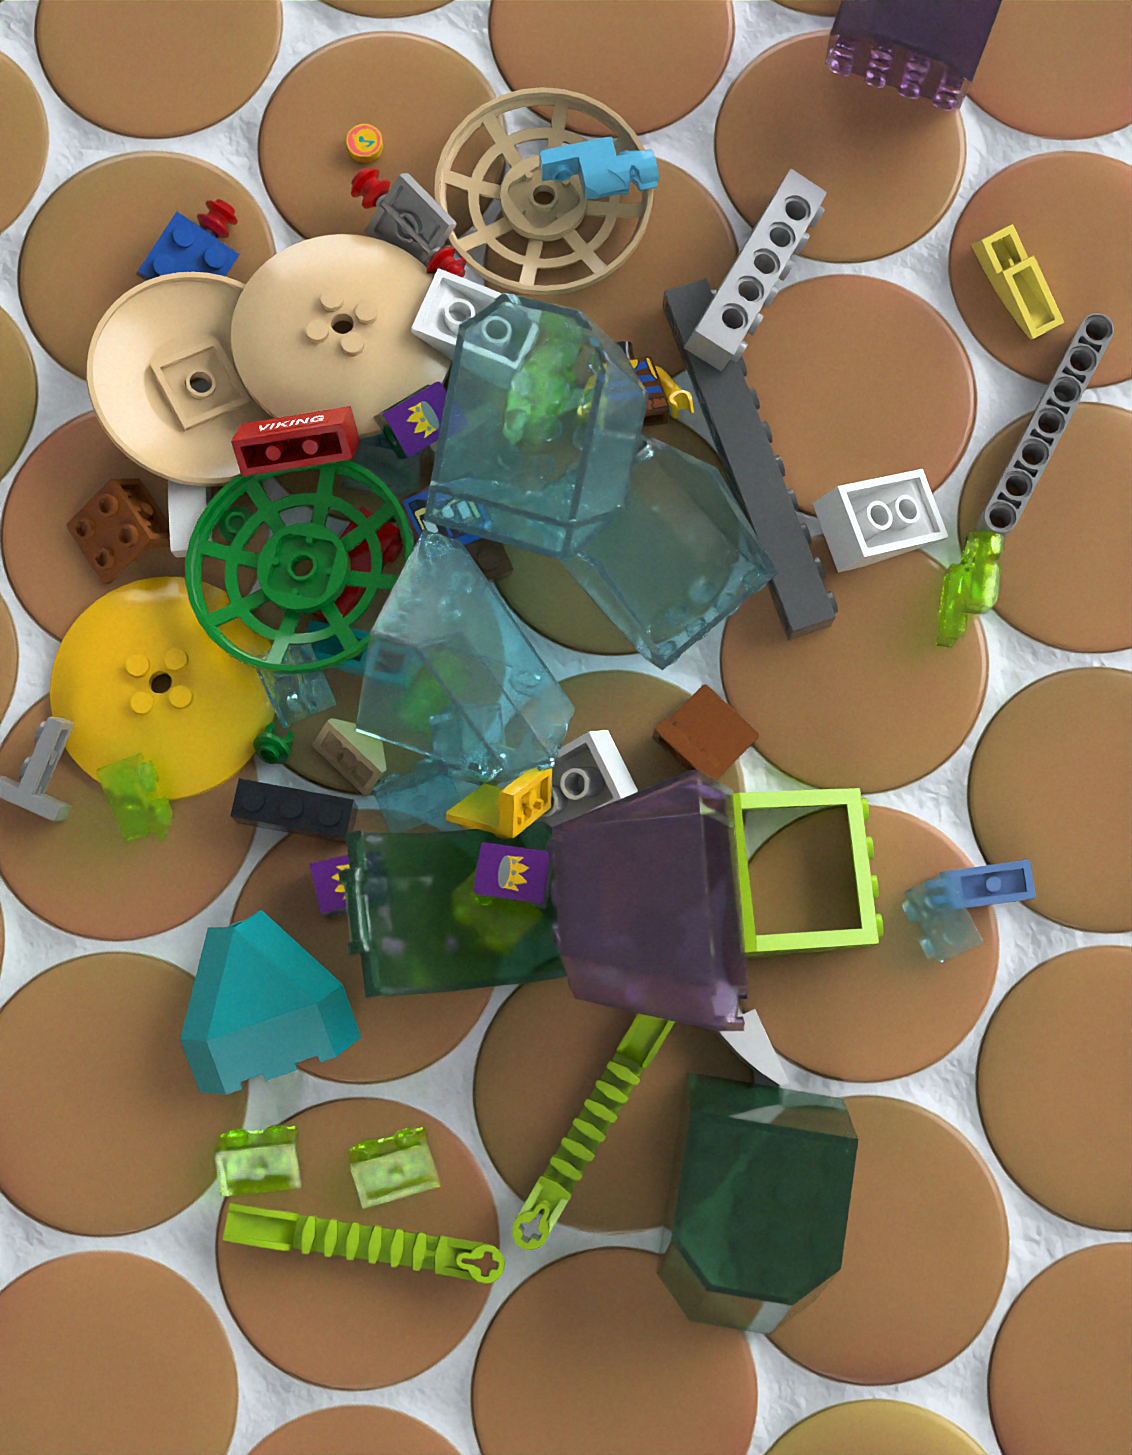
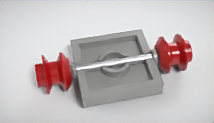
M376 168L363 169L354 176L351 182V195L354 198L363 196L362 207L364 209L379 207L365 229V232L370 237L386 241L410 253L427 267V273L435 275L439 268L459 277H464L466 273L464 269L466 260L464 258L457 260L453 258L455 254L454 247L442 248L457 223L409 173L399 174L391 189L390 182L387 179L378 181L379 170Z

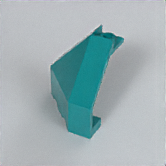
M260 910L248 919L238 921L228 927H208L180 1037V1042L200 1093L226 1095L242 1089L241 1081L263 1075L265 1081L297 1071L296 1064L317 1055L320 1062L335 1058L362 1038L343 984L264 911Z

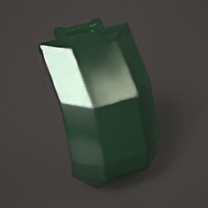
M544 821L532 823L515 838L508 839L496 837L494 833L479 829L435 833H366L362 830L345 833L350 869L339 871L338 875L340 885H344L351 939V942H347L348 956L361 957L365 998L445 993L565 978L600 933L589 855ZM486 842L551 852L554 862L546 909L482 900L474 893L473 889L482 843Z

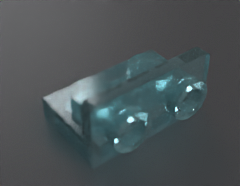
M376 435L360 439L357 450L350 461L372 472L396 496L405 497L418 491L422 459L425 458L426 450L422 449L409 458L398 460L389 443L380 442V436ZM343 475L341 486L371 491L364 484Z
M290 644L282 664H307L317 662L318 660L311 644ZM271 649L256 658L266 660ZM256 668L283 729L336 705V700L322 670L292 675L270 673Z
M434 757L424 759L413 765L414 771L402 776L398 772L392 773L377 781L379 786L373 788L372 791L393 837L446 814L449 809L461 801L443 758L435 761Z
M948 871L903 893L906 901L900 904L910 924L918 922L924 934L918 940L928 959L935 957L939 964L984 943Z

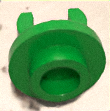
M232 507L226 510L220 517L218 525L222 537L227 542L232 543L241 526L253 513L244 507ZM256 531L252 534V536L246 544L250 543L249 541L254 537Z
M271 722L266 726L264 733L256 736L253 741V747L262 761L269 764H282L290 756L294 732L290 730L286 737L280 738L274 735L276 724Z

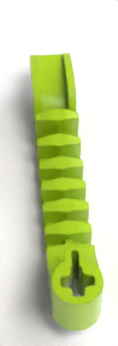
M652 993L648 995L617 1046L614 1057L608 1061L607 1068L602 1077L596 1081V1087L590 1097H587L584 1101L583 1109L578 1116H575L571 1129L562 1138L559 1149L550 1158V1164L544 1174L541 1173L517 1214L512 1226V1236L516 1244L521 1248L535 1250L546 1242L572 1196L573 1187L577 1181L582 1179L583 1170L589 1161L592 1162L595 1157L594 1152L600 1142L605 1140V1133L611 1123H615L617 1120L618 1111L629 1100L628 1094L633 1086L638 1085L640 1082V1074L643 1069L646 1070L679 1016L680 1010ZM540 1209H544L537 1229L541 1234L533 1233L530 1238L526 1237L523 1234L525 1227L521 1223L529 1224L536 1218Z
M229 1203L223 1241L284 1251H292L293 1248L301 1249L303 1254H309L310 1251L324 1253L325 1257H331L333 1253V1255L345 1256L347 1260L353 1261L354 1258L368 1260L372 1264H375L376 1261L391 1263V1267H398V1265L409 1266L416 1271H420V1268L434 1270L435 1274L481 1283L495 1282L502 1276L505 1269L503 1254L497 1247L489 1243L464 1240L440 1235L439 1237L425 1235V1232L419 1231L418 1233L405 1232L400 1228H396V1230L381 1228V1225L367 1226L355 1221L348 1223L338 1221L336 1218H331V1220L316 1218V1215L303 1216L296 1212ZM484 1252H490V1257L496 1261V1266L489 1267L487 1274H481V1268L478 1265L461 1260L463 1258L481 1259L484 1256Z

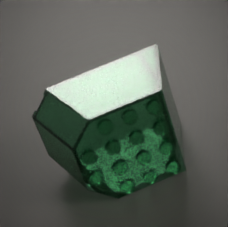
M687 1072L656 1273L690 1321L770 1335L813 1303L841 1270L859 1140L843 1098Z

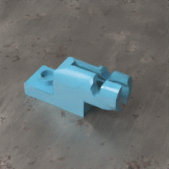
M612 136L539 151V169L542 182L548 180L560 182L569 179L572 175L578 174L585 199H599L618 194H629L630 182L634 183L639 191L657 188L659 173L652 149L621 151L620 155L617 156Z

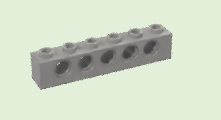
M789 170L683 347L684 349L721 372L730 360L737 363L748 343L743 341L746 333L753 335L764 317L758 313L762 305L768 308L779 291V288L774 284L778 278L784 281L795 263V261L790 259L792 253L799 254L810 237L805 232L808 225L814 228L823 215L825 208L820 205L827 191L794 170Z

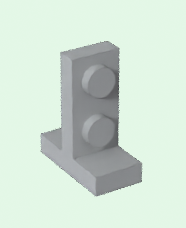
M48 717L47 721H43L39 725L34 737V742L37 744L31 757L26 758L19 772V777L22 778L21 782L19 783L4 775L0 776V798L52 821L67 820L72 806L45 794L70 736L74 726L73 722L62 717Z

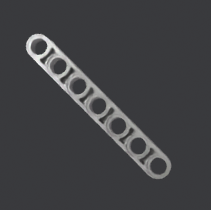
M1092 313L1086 316L1069 342L977 521V533L985 542L999 543L1003 541L1016 526L1113 337L1114 324L1106 315ZM1086 331L1094 332L1099 337V340L1091 339ZM1070 362L1079 363L1084 371L1074 369ZM1054 392L1063 393L1067 397L1068 402L1058 400ZM1038 423H1046L1051 427L1053 433L1043 432ZM1022 454L1032 455L1037 464H1028L1024 461ZM1006 485L1016 486L1021 496H1013L1008 493ZM989 516L1001 518L1005 528L993 526Z

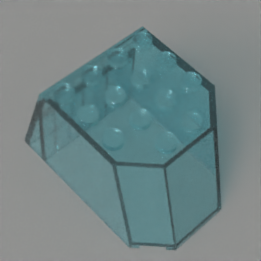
M503 292L489 306L459 324L424 521L568 562L626 507L649 394L623 349L584 312Z

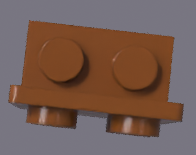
M140 478L110 479L66 525L104 584L111 583L146 548L170 547L169 522Z
M704 684L669 720L665 718L654 729L652 738L708 790L758 739L759 733L708 685Z

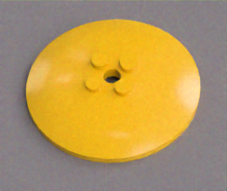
M153 577L134 581L110 591L96 600L76 619L61 642L53 663L50 679V706L52 717H62L74 723L65 748L75 762L96 781L120 794L151 801L180 800L203 794L224 784L239 773L257 754L253 747V741L258 734L265 732L266 726L274 722L280 691L279 673H270L240 662L227 654L209 637L198 622L191 607L185 578ZM201 581L204 600L209 613L231 604L227 592ZM240 617L218 626L223 635L239 649L256 658L267 659L272 648L270 640L255 633ZM161 674L169 675L172 680L169 690L164 693L153 692L152 681L154 678Z

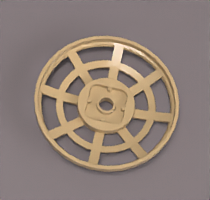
M540 87L517 90L501 95L481 105L460 123L448 139L436 168L435 201L448 213L446 202L447 186L468 192L469 213L477 232L458 240L454 231H452L447 241L450 246L455 248V253L458 257L464 258L466 265L485 280L504 289L523 294L545 296L566 294L587 288L607 278L625 263L639 245L651 216L654 188L642 191L641 203H620V194L609 196V202L589 201L584 198L578 174L572 175L569 179L560 182L553 180L542 182L539 169V155L523 159L515 148L519 144L536 140H548L547 149L561 147L562 143L570 145L589 141L574 132L565 130L568 109H573L597 119L617 135L618 139L613 142L617 156L620 155L621 151H644L645 148L636 133L622 117L605 104L591 97L558 88ZM554 106L551 127L527 128L508 136L496 118L505 112L522 107ZM484 126L495 144L480 158L473 170L472 177L450 171L452 163L462 145L477 129ZM502 155L511 167L502 185L483 181L489 167ZM543 191L549 192L553 195L554 200L550 204L541 205L534 200L535 195ZM479 195L500 200L504 217L486 226L480 212ZM585 215L606 217L599 232L589 243H586L575 230ZM617 218H639L636 229L627 246L615 260L606 265L594 252L609 237ZM514 230L519 235L529 239L526 255H519L499 243L496 238ZM563 238L573 250V253L559 258L540 259L543 242ZM486 244L503 259L523 266L519 282L504 279L488 271L477 263L468 252ZM582 261L593 273L584 279L567 284L534 285L537 269L562 268Z

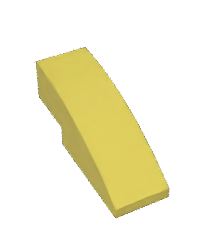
M1013 224L971 244L993 288L1030 340L1064 323L1035 256H1027Z

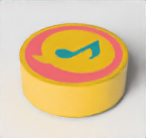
M359 124L348 132L346 137L347 149L354 160L361 163H369L381 155L383 141L381 133L376 127L370 124Z

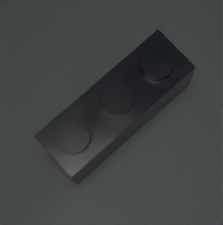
M239 778L230 816L239 824L351 844L358 806L353 799Z

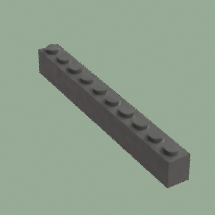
M707 278L665 291L663 309L788 640L830 627L836 618L835 613L838 612V607L831 591L826 592L822 579L825 577L822 563L818 557L813 558L810 551L811 535L806 523H800L795 511L798 510L796 495L792 488H786L783 476H785L783 461L780 455L774 456L770 446V443L773 441L770 427L766 421L761 422L757 412V409L760 408L757 393L754 388L749 389L744 378V376H747V369L743 357L741 356L737 363L730 360L721 372L683 348L717 291L716 289L711 290Z

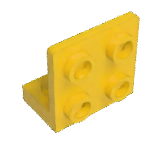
M538 762L505 788L488 784L481 785L446 812V820L460 824L465 829H479L494 833L499 838H515L551 808L552 765Z

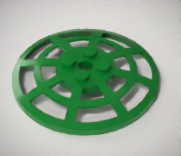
M350 460L244 477L240 473L210 500L197 520L190 537L185 560V583L189 602L198 622L209 637L227 654L240 662L270 673L293 675L321 671L337 666L359 655L376 642L393 623L404 605L411 586L415 564L414 540L409 521L395 495L372 472ZM303 470L320 471L317 493L292 494L271 502L260 485L261 482L271 477L288 472ZM336 473L348 476L364 484L380 497L384 505L367 519L352 504L332 496ZM247 491L258 511L241 526L231 546L209 541L211 532L222 514L238 497ZM314 506L310 523H296L286 526L279 513L295 507ZM329 509L346 515L358 527L339 539L334 532L326 528ZM393 517L399 527L404 547L403 575L382 574L383 553L376 532ZM266 522L274 535L265 543L260 554L243 550L252 534ZM367 540L371 553V573L351 571L348 552ZM203 556L226 562L225 586L231 604L209 613L205 604L201 586ZM305 560L313 562V568L309 574L305 576L295 575V567L298 563ZM239 565L257 569V577L261 589L244 598L241 597L238 586ZM346 586L366 588L358 604L348 615L343 617L334 602L341 596ZM377 591H398L396 599L385 617L370 634L358 642L350 626L356 623L367 611ZM271 601L278 608L284 610L285 613L279 630H275L261 623L251 614V611ZM322 611L330 624L329 627L319 631L295 634L301 614ZM240 617L255 633L274 641L267 659L256 658L239 649L223 635L218 626ZM337 636L345 651L333 657L313 663L282 664L290 644H314Z

